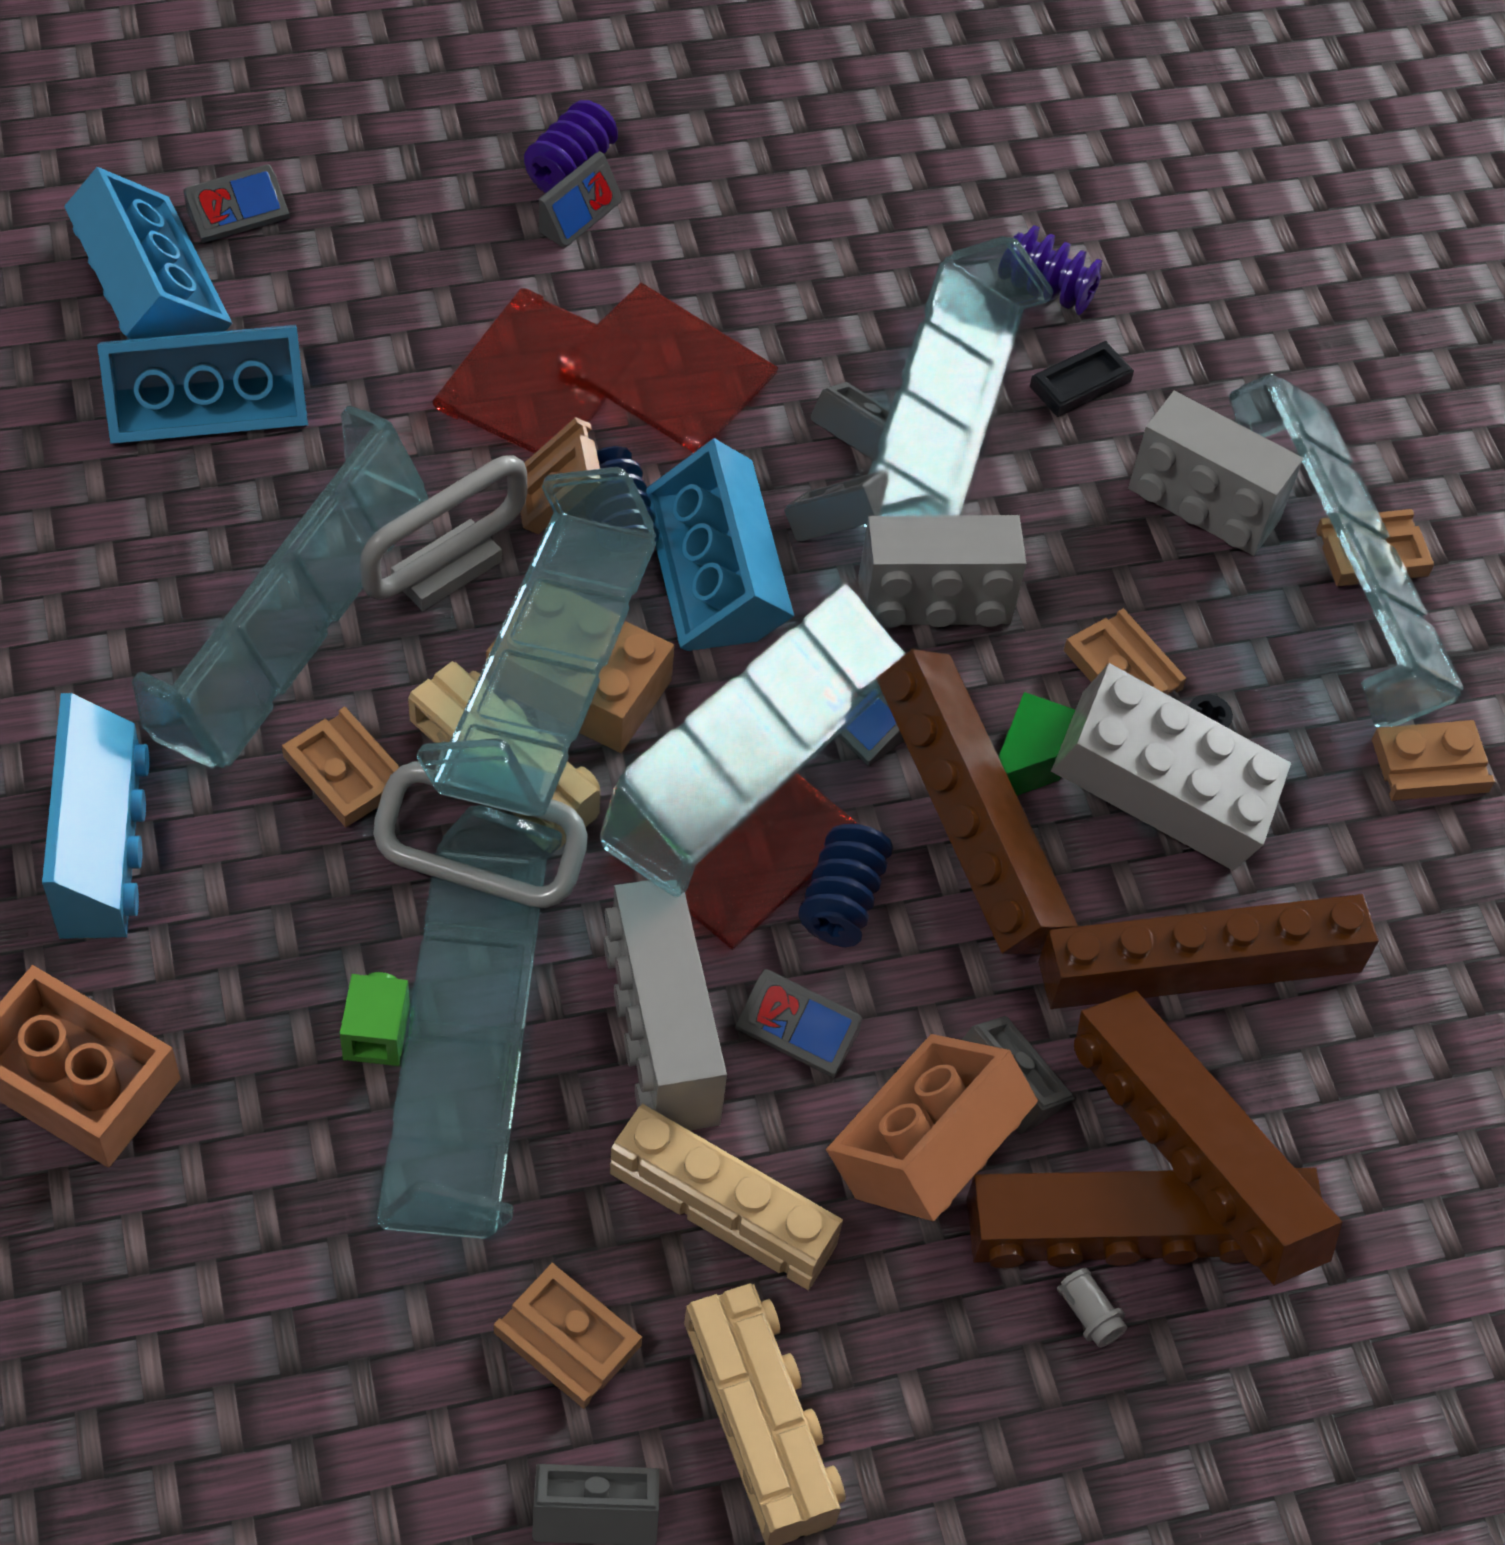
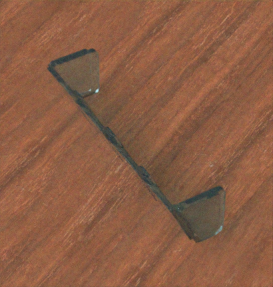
M1001 236L954 251L952 255L945 257L944 261L939 264L924 308L926 313L924 321L918 326L901 376L903 380L901 389L895 393L878 443L879 454L877 460L872 462L868 473L871 474L883 470V472L887 471L889 476L879 516L960 515L1023 311L1026 308L1049 302L1053 294V289L1021 243L1015 238Z
M1273 374L1263 376L1231 392L1229 401L1236 423L1265 438L1284 429L1288 430L1299 456L1303 457L1302 462L1399 664L1370 676L1362 682L1363 692L1374 726H1398L1456 702L1458 696L1461 695L1460 691L1464 687L1435 628L1426 622L1423 617L1427 614V611L1397 550L1386 541V538L1390 537L1361 476L1358 472L1351 469L1349 465L1353 463V459L1328 408L1287 380L1279 379Z
M347 406L341 414L345 463L175 683L170 685L144 672H138L132 679L141 725L150 733V737L155 742L210 768H215L216 765L224 768L225 765H232L271 713L273 700L278 694H284L325 640L328 635V626L333 620L338 621L363 589L361 584L360 556L367 541L384 525L428 499L424 483L390 421L368 411Z
M620 467L551 474L545 477L542 490L554 513L450 742L423 744L418 751L417 759L438 793L527 816H543L546 814L568 761L570 744L577 739L600 683V671L609 661L630 607L628 603L630 598L636 594L656 546V534L653 529L654 523L631 475L627 474Z
M848 585L841 586L809 613L800 625L790 629L752 661L742 674L727 682L685 718V722L676 729L670 730L625 769L624 773L619 776L618 783L612 791L600 833L602 846L607 852L670 895L675 897L681 896L688 889L695 866L883 695L876 677L904 656L905 653L857 594Z
M470 806L443 836V840L438 845L435 855L535 886H543L547 859L561 846L562 834L555 829L487 806ZM431 876L424 920L425 931L420 945L409 1013V1031L404 1045L393 1113V1131L388 1144L377 1213L378 1224H381L383 1229L486 1239L494 1235L513 1218L514 1207L511 1204L502 1202L540 908L529 907Z

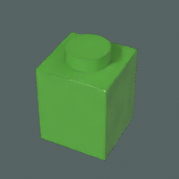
M374 972L369 975L351 974L340 1030L343 1060L392 1066L400 1065L410 1011L408 980L398 979L391 974Z

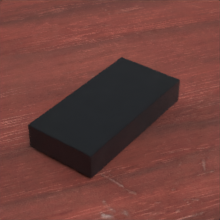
M1104 341L1032 375L1029 387L1056 417H1060L1130 383L1134 370L1107 341Z

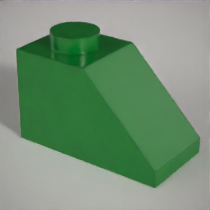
M1026 692L1023 693L999 754V759L1017 796L1060 780L1061 777L1051 772L1075 709Z

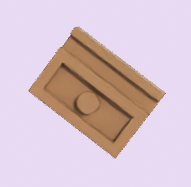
M575 417L524 462L527 469V498L520 512L524 529L540 534L602 480L595 442L588 437V432L592 430L590 423Z
M1406 509L1320 519L1316 533L1323 539L1324 545L1322 549L1336 586L1429 576L1434 562L1420 527L1415 526L1413 522V510Z
M1124 608L1119 610L1115 617L1109 620L1104 618L1067 638L1063 650L1090 682L1109 663L1167 695L1173 691L1178 693L1183 690L1187 679Z
M346 707L341 708L339 715L330 721L325 718L282 745L283 757L345 828L378 808L384 786L390 775L399 768L398 764Z
M1474 720L1380 727L1376 729L1372 737L1384 780L1389 782L1391 788L1389 793L1391 801L1489 793L1495 783L1493 775L1488 773L1486 767L1488 759Z
M551 1263L512 1304V1309L502 1320L499 1318L494 1324V1334L583 1409L589 1405L590 1399L600 1388L603 1389L642 1346L641 1335L554 1263Z

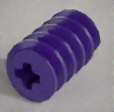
M579 100L573 103L568 111L563 113L557 122L552 123L548 130L542 133L536 142L532 143L525 151L524 164L532 182L541 191L547 193L595 153L600 151L605 154L609 149V144H615L618 139V129L615 120L605 108L590 100Z
M1033 225L1026 234L1018 232L1014 235L1003 252L999 272L1006 276L1013 272L1014 281L1021 284L1028 281L1029 288L1032 291L1039 292L1044 289L1045 298L1049 300H1055L1060 297V304L1064 308L1070 309L1076 305V313L1081 315L1092 301L1100 283L1102 260L1096 259L1087 268L1084 266L1087 252L1081 250L1073 259L1068 258L1071 244L1064 242L1057 251L1053 250L1055 235L1050 233L1041 243L1038 242L1040 227Z

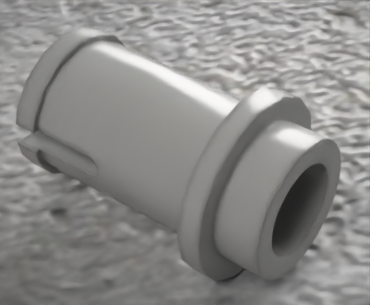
M1081 1268L1073 1272L1061 1282L1062 1285L1057 1287L1058 1293L1064 1297L1084 1326L1083 1336L1086 1341H1094L1099 1348H1102L1117 1340L1127 1330V1326L1123 1321L1125 1317L1124 1311L1121 1308L1114 1309L1091 1276L1088 1268Z

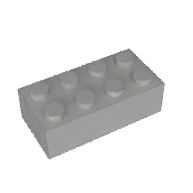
M1109 663L1083 691L1051 772L1234 871L1264 845L1291 762Z
M681 875L614 885L613 907L605 908L608 936H604V951L608 968H616L618 984H614V998L618 1016H626L628 1033H624V1044L629 1067L637 1066L639 1083H635L637 1109L643 1103L689 1131L720 1126L727 1072Z

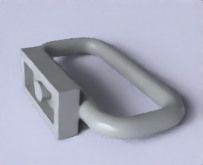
M514 455L500 456L375 532L365 544L360 556L361 584L365 593L374 599L380 600L388 599L403 591L423 612L501 563L502 549L491 539V536L513 522L526 503L527 469L525 463ZM507 476V496L496 510L477 522H474L472 519L467 520L391 567V575L382 579L381 559L391 546Z
M447 745L442 747L438 764L414 761L400 766L390 775L381 795L373 831L377 848L387 860L400 867L537 908H548L560 904L571 894L578 880L586 853L588 834L583 819L575 809L562 802L550 799L553 798L558 777L463 748ZM415 783H425L560 825L566 834V844L554 881L546 886H535L400 843L395 834V825L407 788Z

